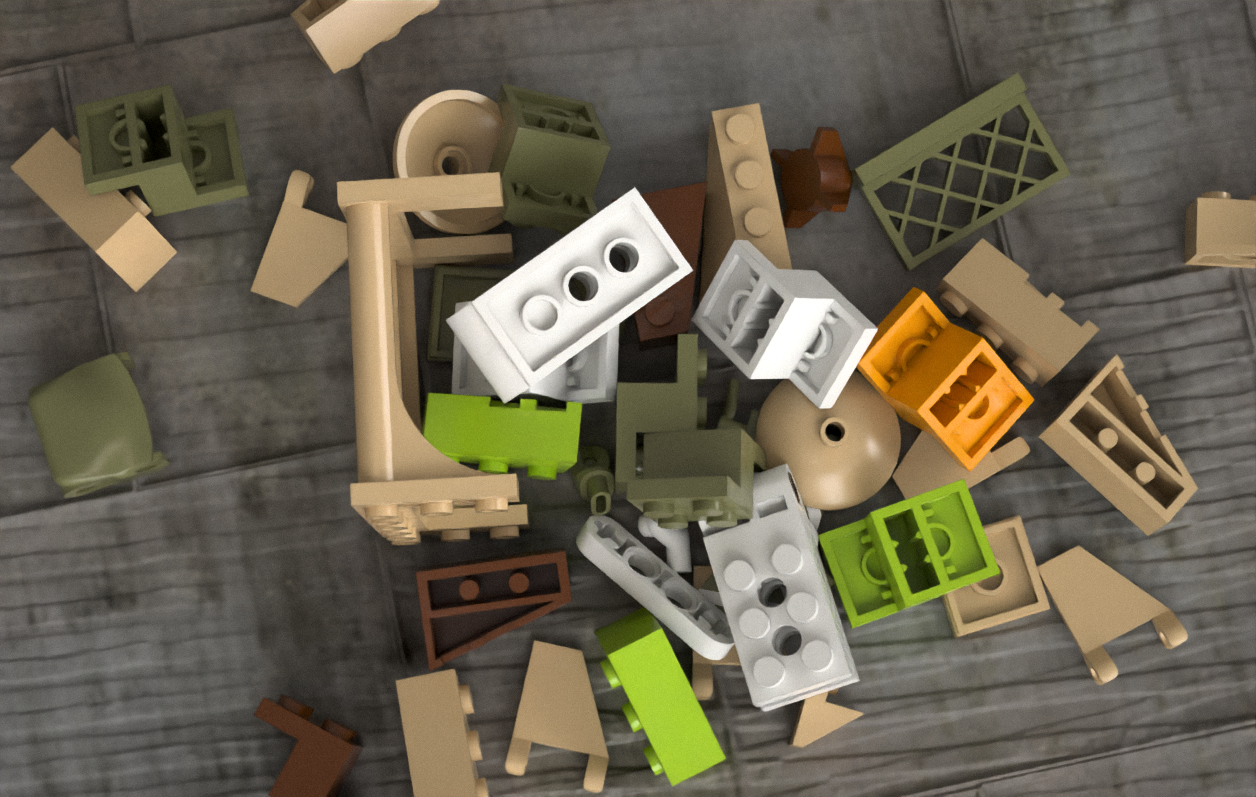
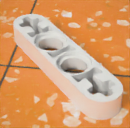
M604 515L589 517L576 537V544L582 554L697 653L711 660L724 658L735 644L726 615L619 523ZM629 565L637 567L638 569L643 571L647 577L640 575L639 573L634 571ZM667 597L673 598L674 600L679 602L684 607V609L679 608L673 603H671V601Z

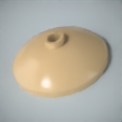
M468 90L442 91L420 101L404 117L395 137L393 146L395 178L448 175L442 168L444 159L451 165L450 175L487 173L504 125L498 104L484 95ZM499 206L413 211L415 215L429 226L453 235L482 233L505 221Z
M853 371L832 408L819 409L790 379L781 381L768 395L760 409L755 429V442L766 453V470L783 464L789 466L804 506L823 511H836L847 509L866 501L885 485L898 461L901 434L894 408L862 374ZM828 425L839 427L842 434L839 441H831L827 438L825 429Z

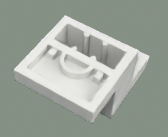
M734 240L691 319L749 379H790L819 409L833 407L878 330L871 321L819 272L815 270L777 269L748 240Z
M472 301L456 303L455 313ZM619 324L510 401L520 403V399L537 400V406L545 407L567 405V402L586 404L617 401ZM454 333L451 394L491 397V400L501 399Z

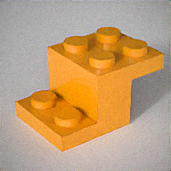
M913 287L877 326L876 334L856 366L879 394L894 408L901 419L934 436L957 464L970 472L1035 400L983 337L950 323L928 295L916 287Z

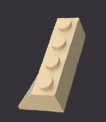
M306 0L290 15L318 58L335 74L341 69H348L357 64L363 57V54L379 42H385L394 38L401 31L402 26L416 16L429 13L435 9L440 0Z
M759 103L711 111L699 304L734 240H748L777 269L792 270Z
M1212 191L1202 193L1201 197H1197L1186 208L1185 264L1256 268V195L1250 196L1249 200L1231 199V195L1227 192Z

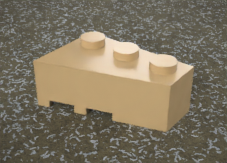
M52 127L10 167L135 292L177 253L169 242L145 218L151 212V209L132 190H129L124 196L118 190L89 195L84 185L79 139L75 135L66 141Z
M982 238L941 280L936 288L942 294L940 301L955 316L962 317L965 315L977 327L975 330L976 335L983 337L994 351L1000 348L1012 359L1013 362L1010 365L1020 378L1029 384H1033L1035 381L1042 388L1061 371L1100 329L1089 320L1082 327L1060 311L1064 305V301L1053 292L1047 298L1044 297L1027 281L1029 274Z
M1116 354L1096 372L1038 437L1140 530L1149 536L1168 524L1197 491L1198 487L1166 434L1161 436L1146 411L1149 408L1142 394L1137 396L1122 371L1125 366Z
M455 668L396 680L414 797H490L486 778H478L475 762L483 760L477 730L469 731L466 714L474 713L469 683L460 685Z

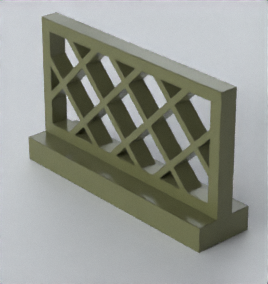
M1018 72L851 170L854 190L859 189L906 271H910L1071 174L1023 91L1027 87ZM1014 107H1017L1026 122L1022 140L998 134L1002 115ZM993 121L990 132L979 129ZM969 134L988 139L982 165L958 158L962 138ZM1032 134L1038 145L1030 143ZM996 142L1020 148L1014 173L990 167ZM952 145L950 156L939 153ZM1028 150L1044 154L1054 172L1041 180L1022 176ZM930 158L948 163L942 189L917 182L921 164L925 160ZM955 166L980 172L974 197L949 191ZM912 169L910 180L898 177ZM988 174L1012 180L1008 199L1005 202L997 204L982 200ZM888 182L908 187L902 212L884 209L874 191ZM1020 183L1031 185L1018 193ZM915 189L940 196L934 222L909 215ZM947 198L972 204L968 223L960 229L941 224ZM980 207L991 209L977 218ZM890 218L899 220L897 229ZM907 222L932 228L927 248L913 257L903 241ZM939 231L951 233L937 242Z

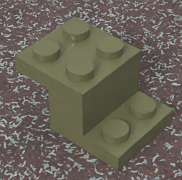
M502 83L496 101L502 114L504 125L487 173L500 172L503 206H499L503 220H507L520 228L538 226L553 229L557 233L566 236L599 213L593 200V195L611 148L592 103Z
M171 84L75 106L84 185L90 196L139 185L154 217L249 196L238 124L233 108L185 118Z
M678 334L675 383L617 382L615 494H627V480L643 479L644 433L705 430L707 398L697 397V386H705V378H707V348H698V334Z
M742 428L644 433L643 479L627 480V500L641 510L644 516L658 522V527L684 529L688 527V521H706V524L712 527H734L739 519H753L754 473L766 471V453Z

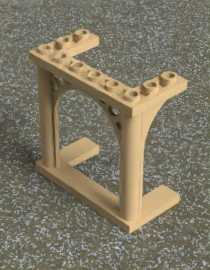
M500 172L337 182L338 205L347 221L358 483L350 484L351 506L383 538L391 541L392 545L421 544V536L440 535L441 542L470 541V533L489 531L490 539L519 538V530L530 529L527 504L508 505V502H520L517 474H492L466 467L445 456L421 434L422 419L414 269L435 268V265L469 266L515 263L512 233L414 239L404 212L503 206Z

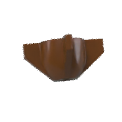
M818 127L810 148L796 149L795 151L788 149L772 150L770 157L783 168L781 184L784 198L788 203L783 218L785 228H801L820 212L846 211L853 178L838 131L835 128Z

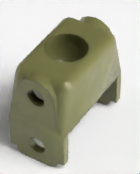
M128 352L112 353L84 363L59 377L40 383L28 391V405L55 483L61 487L64 498H73L110 485L129 482L160 471L170 464L168 456L162 451L153 453L152 434L147 412L138 388L129 373L130 369L136 367V363Z

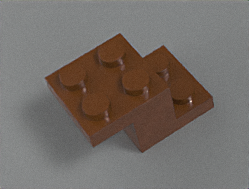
M281 694L278 700L263 697L254 716L298 739L268 795L270 797H338L364 749V746L354 741L358 732L334 719L325 718L323 723L312 719L311 715L314 708L289 695Z

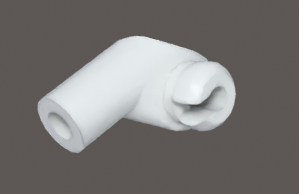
M642 513L638 520V529L643 537H654L666 546L667 565L677 574L692 572L688 529H665L658 527V522L644 516Z

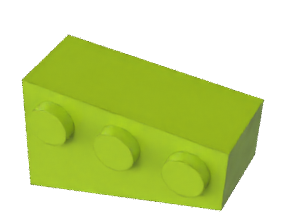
M428 393L424 403L421 434L433 447L455 462L479 464L478 471L492 474H508V467L528 469L527 477L556 480L557 473H565L577 463L582 403L567 402L566 409L537 406V400L520 399V403L506 402L504 404L502 401L491 400V397Z
M642 607L594 632L607 657L600 661L599 664L611 688L614 689L621 685L629 701L621 705V708L633 732L635 733L643 729L650 745L642 750L655 776L664 772L673 787L726 759L662 627L651 612Z

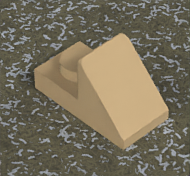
M839 688L801 700L789 745L802 748L862 716L864 713L826 702L828 693L836 696Z

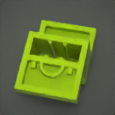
M965 479L872 511L862 520L818 535L819 547L830 576L835 581L834 587L850 629L1000 574Z

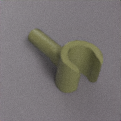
M728 380L725 407L717 429L742 428L744 431L747 425L733 420L737 408L739 380Z

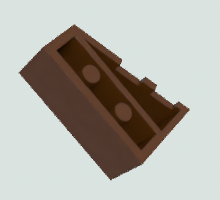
M707 181L640 194L693 270L632 314L640 351L675 345L678 334H688ZM620 253L624 272L626 268V262L623 255Z
M565 547L419 567L415 572L429 672L572 601Z

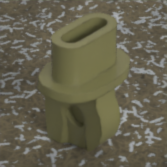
M597 445L578 446L577 463L570 468L572 480L581 497L590 503L592 514L596 516L605 515L611 509V495L615 489V479L610 469L609 455L603 448Z

